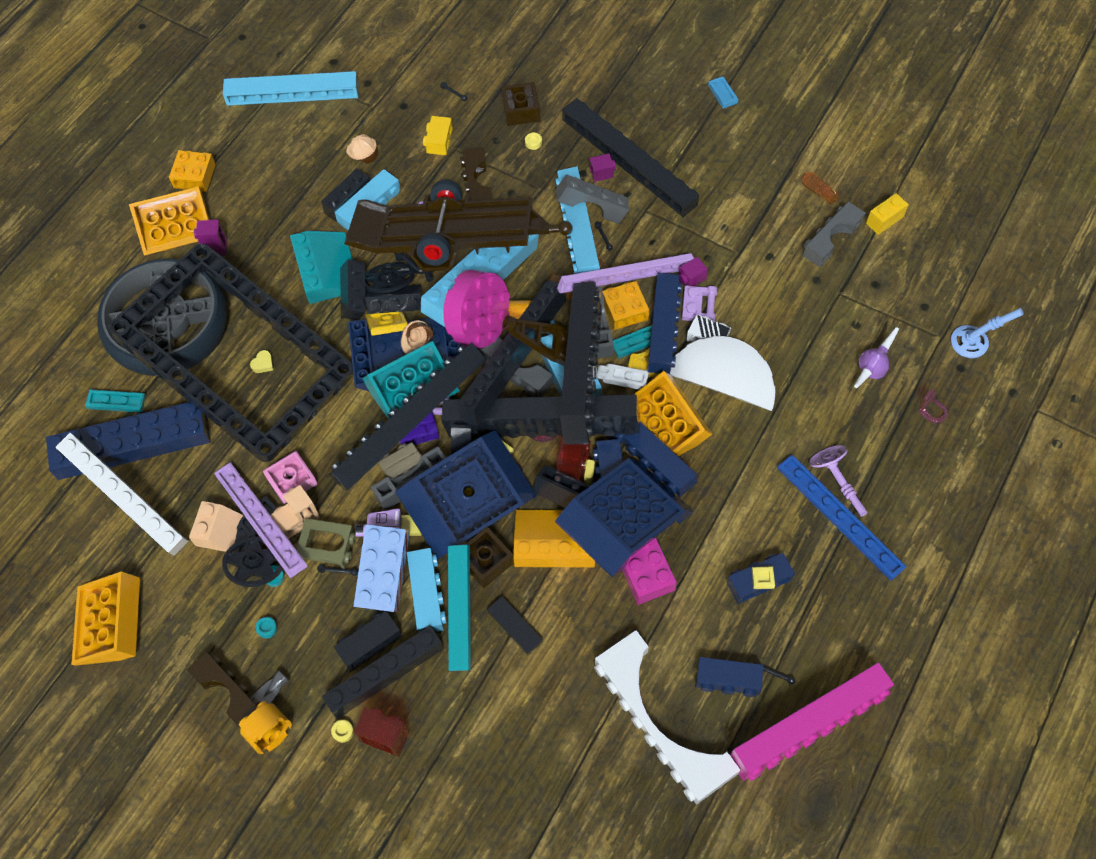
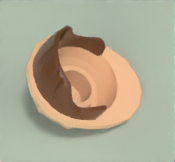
M365 134L357 135L348 145L346 153L355 160L371 163L378 156L376 141Z
M415 320L410 322L403 329L401 338L403 352L407 355L430 343L434 336L433 330L423 321Z

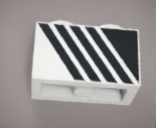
M696 315L688 330L687 341L692 343L699 339L713 336L729 337L731 328L723 323L712 321L706 316Z

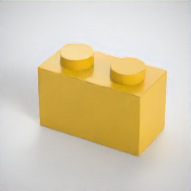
M431 116L430 123H427V136L423 138V146H426L427 153L447 155L453 131L452 118Z
M896 193L870 211L866 224L879 235L904 217L909 204Z

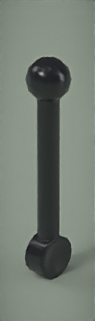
M446 82L440 84L442 89H447L459 96L462 101H467L468 97L453 90L447 86Z
M595 222V228L599 230L607 245L606 249L611 251L613 245L609 243L604 234L601 222Z
M324 565L317 567L319 573L327 571L348 573L352 576L358 575V569L356 568L349 570L328 568Z
M763 666V671L786 680L790 685L795 684L796 680L794 677H787Z

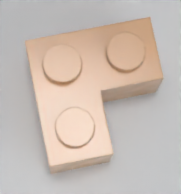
M301 485L288 490L283 496L287 504L278 507L270 515L287 539L302 530L305 518L313 520L320 518L313 502Z

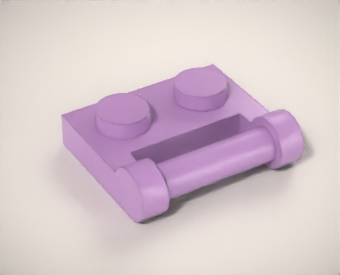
M685 286L682 320L694 321L696 315H700L715 321L714 305L717 288L715 286L707 288ZM702 296H708L707 313L705 314L701 313Z

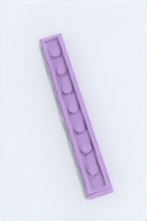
M690 253L562 276L557 289L559 293L573 291V283L596 282L597 287L657 276V273L668 274L678 272L680 266L691 261L694 257Z
M231 462L214 473L288 576L292 578L308 567Z

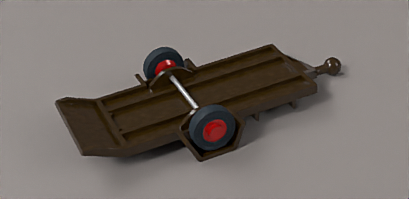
M444 179L433 185L431 197L425 195L423 204L386 206L369 200H358L344 244L376 254L410 252V257L422 271H444L452 269L458 249H475L476 254H479L480 248L506 247L507 253H509L510 247L528 246L529 235L560 232L562 235L567 236L572 233L573 226L568 221H563L559 225H549L547 221L533 210V197L468 201L470 192H466L465 198L462 200L461 187L452 180Z

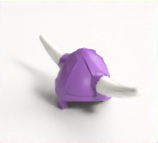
M898 327L891 332L878 348L868 349L861 354L859 367L862 372L854 385L855 388H858L868 377L880 379L886 375L889 369L887 352L899 330Z

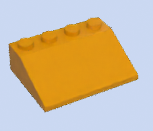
M199 187L129 204L144 256L199 242L194 237V228L197 227V221L210 220L204 196Z
M663 371L634 394L638 398L640 422L677 456L695 448L712 435L687 396L669 373Z
M516 510L514 533L515 567L595 568V561L555 523V520L563 510Z
M121 571L77 587L71 665L121 661L136 656L139 577Z

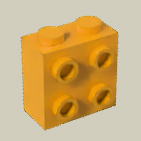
M178 150L169 175L173 188L187 190L199 187L203 192H207L216 166L212 154Z
M637 281L627 282L621 286L610 287L602 291L604 308L614 330L649 319V308Z

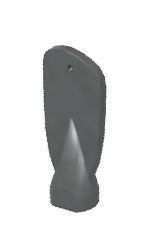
M278 670L273 679L266 682L250 700L255 697L259 703L263 701L272 703L280 693L281 688L290 680Z

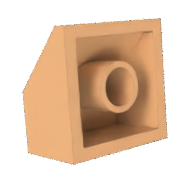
M202 501L189 538L195 546L226 552L235 543L236 528L243 515L221 504Z

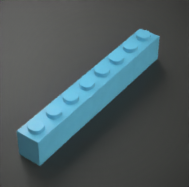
M356 71L224 79L223 96L227 105L358 98V78Z
M578 166L557 171L559 178L555 180L558 187L566 174L580 179ZM582 202L573 207L560 203L562 212H566L563 214L564 221L570 222L573 226L572 233L567 235V237L571 236V238H568L569 248L573 249V251H570L572 262L576 261L573 264L574 273L600 270L586 203Z

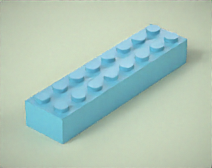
M529 235L528 246L510 247L509 253H507L506 247L480 248L479 254H476L474 249L421 297V312L445 327L443 316L445 298L448 290H452L456 283L454 279L459 274L473 269L497 274L504 280L537 249L539 235Z

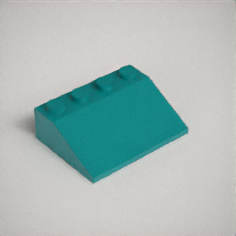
M305 231L290 235L309 304L341 296L340 268L347 259L353 260L349 246L344 244L346 239L345 232Z
M431 341L362 379L374 400L387 418H389L387 414L396 407L398 409L403 405L401 401L410 394L412 396L416 393L415 388L424 381L426 383L430 380L429 375L435 369L440 370L444 366L442 364L444 361L435 344ZM458 387L448 397L459 392Z

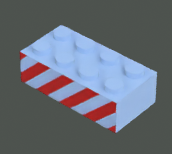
M365 525L353 607L399 612L410 531Z

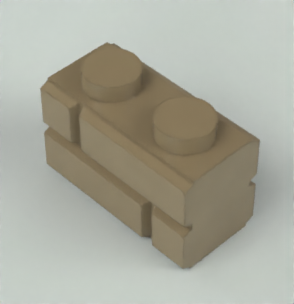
M411 442L408 445L402 444L392 454H386L378 463L386 478H396L412 470L420 461L421 455Z

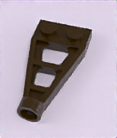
M510 315L505 317L502 323L503 330L508 331L509 334L550 361L565 366L569 329L555 324L516 319ZM525 327L535 330L534 340L525 335ZM542 333L553 335L552 349L541 342Z

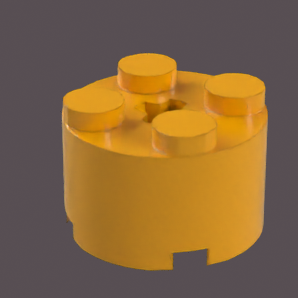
M263 701L257 705L255 711L240 721L239 726L241 727L240 733L242 737L258 754H264L263 750L271 751L284 741L288 735L286 730L288 727L291 729L292 724L274 704Z

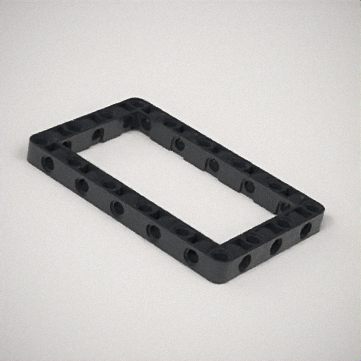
M206 244L194 246L110 323L112 336L117 343L262 462L272 461L352 378L353 366L347 358ZM200 272H207L216 280L217 284L232 296L235 295L240 299L244 306L256 316L272 325V329L288 342L294 343L316 365L319 364L327 370L266 434L138 330L165 308L164 305L173 297H177L186 289ZM229 277L234 278L233 280H226ZM179 279L178 282H173L172 280ZM256 300H261L262 303H259V304H258V303H255L254 301H256ZM148 303L153 304V305L150 306V307H146V306H145V305L148 304ZM284 323H289V324H291V325L288 326V327H285V326H283L282 324H284ZM118 329H125L123 332H117ZM317 346L319 349L313 350L310 347ZM148 352L154 353L152 356H146ZM340 369H345V370H347L348 372H347V373H341V372H339V370H340ZM176 376L183 377L181 380L174 379ZM318 394L323 398L315 399L313 396ZM209 399L212 400V403L204 404L203 401ZM289 421L297 422L295 426H290L287 423ZM236 423L242 425L238 429L232 428V425ZM265 447L271 449L269 453L261 452Z

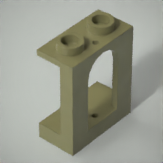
M305 518L296 551L306 564L307 560L338 564L341 565L342 569H346L347 563L351 561L352 552L350 550L351 546L356 542V534L351 525ZM315 531L341 535L344 538L342 548L337 551L311 548Z

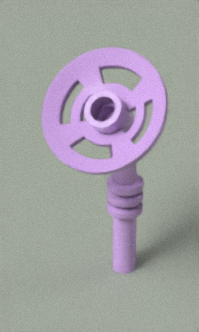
M837 445L815 454L809 461L812 467L830 468L845 498L851 501L861 517L866 515L867 511L857 498L856 491H854L851 484L847 483L837 467L838 461L847 454V448L843 445Z

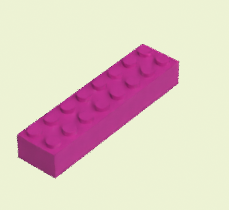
M877 663L733 750L731 758L740 769L739 776L743 782L748 778L750 781L755 780L762 775L761 773L765 768L771 770L779 765L783 757L789 759L796 755L801 746L807 748L814 744L815 740L820 737L819 735L822 737L829 735L838 724L842 727L850 722L851 718L856 714L860 716L868 711L873 703L878 705L886 700V697L891 694L889 690L894 686V683L882 666Z

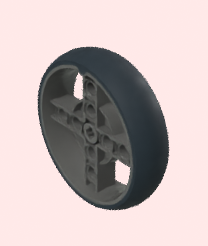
M157 259L132 267L121 274L109 286L101 300L97 316L100 340L107 353L128 370L143 375L157 376L114 340L110 330V323L122 312L123 307L133 296L150 287L179 261L177 259ZM200 272L191 283L203 288L210 297L187 301L179 295L173 297L164 305L165 308L150 322H146L138 329L187 370L202 362L213 352L221 341L227 324L228 309L226 298L220 285L207 272ZM148 303V304H146L145 306H146V307H150V306H152L153 304ZM206 322L203 329L191 341L178 349L175 348V339L185 333L189 324ZM118 329L117 332H123L125 329Z

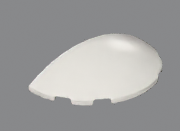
M713 336L694 341L676 354L675 368L671 367L670 375L772 411L775 400L772 372L758 351L747 343L731 337Z

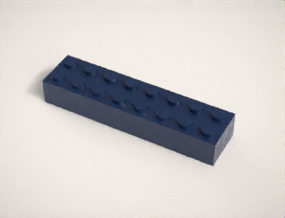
M190 402L46 437L49 471L57 480L84 474L56 448L69 433L77 437L109 468L210 443L206 415Z

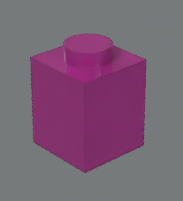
M610 154L589 158V170L593 181L597 182L614 178L616 164L614 160H611Z
M696 257L680 266L679 281L686 286H695L706 280L708 269Z

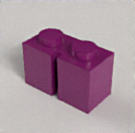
M219 220L197 221V227L194 228V237L198 239L199 244H206L219 255H226L227 238Z

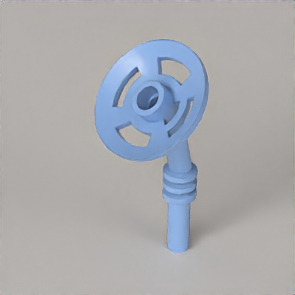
M1019 308L1001 317L998 315L996 318L989 319L988 323L979 328L971 325L958 327L951 335L953 349L959 355L966 358L982 356L989 346V340L985 332L1002 327L1004 323L1022 316L1023 311ZM980 335H982L984 339V345L980 343ZM957 336H962L961 341L963 344L961 346L957 342ZM967 349H968V350L979 349V351H976V352H969V351H966V350H967Z

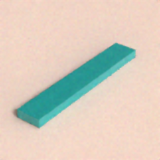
M470 545L448 546L449 671L471 670Z

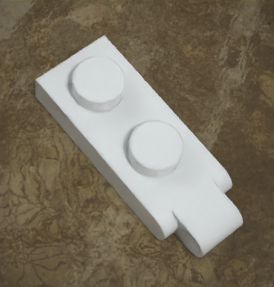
M613 364L600 365L597 370V378L603 379L604 383L639 390L647 384L649 372Z

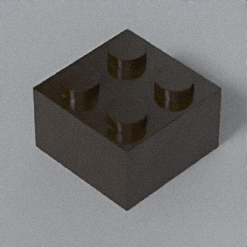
M535 82L501 87L507 126L540 121V105Z
M488 527L484 528L465 544L470 545V574L483 589L514 564L513 554Z

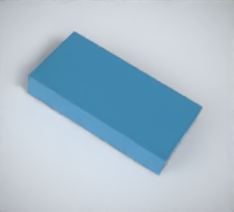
M723 76L708 81L710 90L723 109L738 103L737 96Z

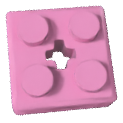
M297 451L263 470L267 480L283 504H286L283 496L291 488L301 485L306 492L317 485L315 477Z

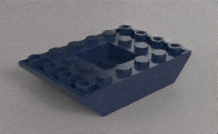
M496 431L478 438L395 491L432 552L436 554L437 560L448 553V546L463 544L480 533L484 528L490 527L537 497ZM464 487H472L474 495L466 497L463 494Z

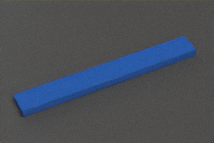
M793 455L778 465L777 469L890 581L907 567Z

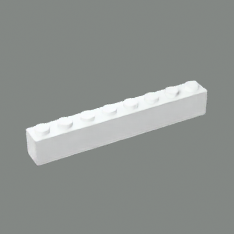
M69 433L56 446L66 458L168 553L175 556L188 542L184 536L77 437Z

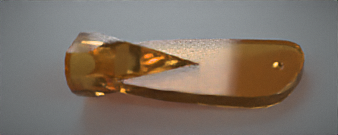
M807 172L803 176L802 184L806 188L825 198L829 204L837 201L839 194L833 191L814 173Z

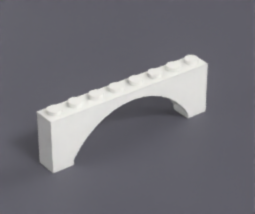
M634 631L596 657V666L594 668L600 677L604 676L608 681L606 685L611 693H616L621 699L619 703L624 711L631 713L634 725L644 731L646 734L644 738L647 743L657 749L659 752L657 756L660 761L670 767L672 770L670 774L677 783L681 782L685 788L683 792L689 801L692 802L694 800L697 805L738 775L740 769L728 752L723 755H712L686 749L668 739L652 723L643 706L639 690V669L643 656L648 653V645L639 633Z

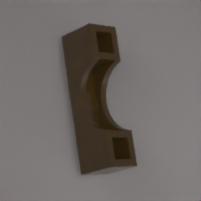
M483 147L463 150V157H460L461 167H465V171L462 172L464 181L468 182V184H465L466 192H470L468 201L492 200L490 188L484 187L476 181L479 175L486 172Z
M206 652L187 671L205 690L216 686L225 687L229 690L230 705L226 713L241 729L239 726L240 721L255 711L259 702L255 697L250 700L247 696L249 691L244 685L240 683L237 686L233 681L236 677L229 669L224 671L220 667L223 663L216 655L211 657Z

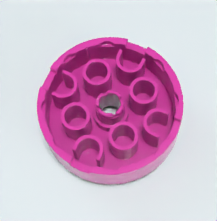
M473 269L466 270L454 279L456 283L452 290L447 292L443 310L444 324L447 333L452 335L455 342L465 345L472 342L475 347L484 348L494 343L503 330L502 323L505 317L510 315L508 311L510 294L504 281L497 274Z

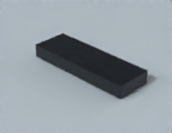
M503 596L487 608V612L527 656L543 643L541 637Z

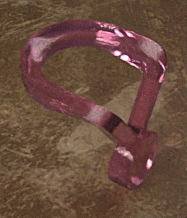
M932 389L924 398L926 401L920 409V414L932 423H941L946 420L948 410L945 405L933 398L936 392ZM930 401H933L943 410L944 415L942 417L934 418L925 410Z

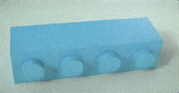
M383 169L335 212L337 222L349 230L358 200H369L386 205L388 201L397 196L401 191L399 180Z
M431 548L407 552L418 633L429 626L432 627L434 632L444 631L443 624H446L445 611L441 612L440 605L444 604L442 592H438L437 585H441L439 573H435V567L438 566L437 556L432 554Z

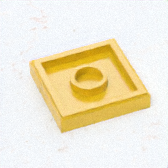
M403 312L365 315L371 335L403 331L408 325Z

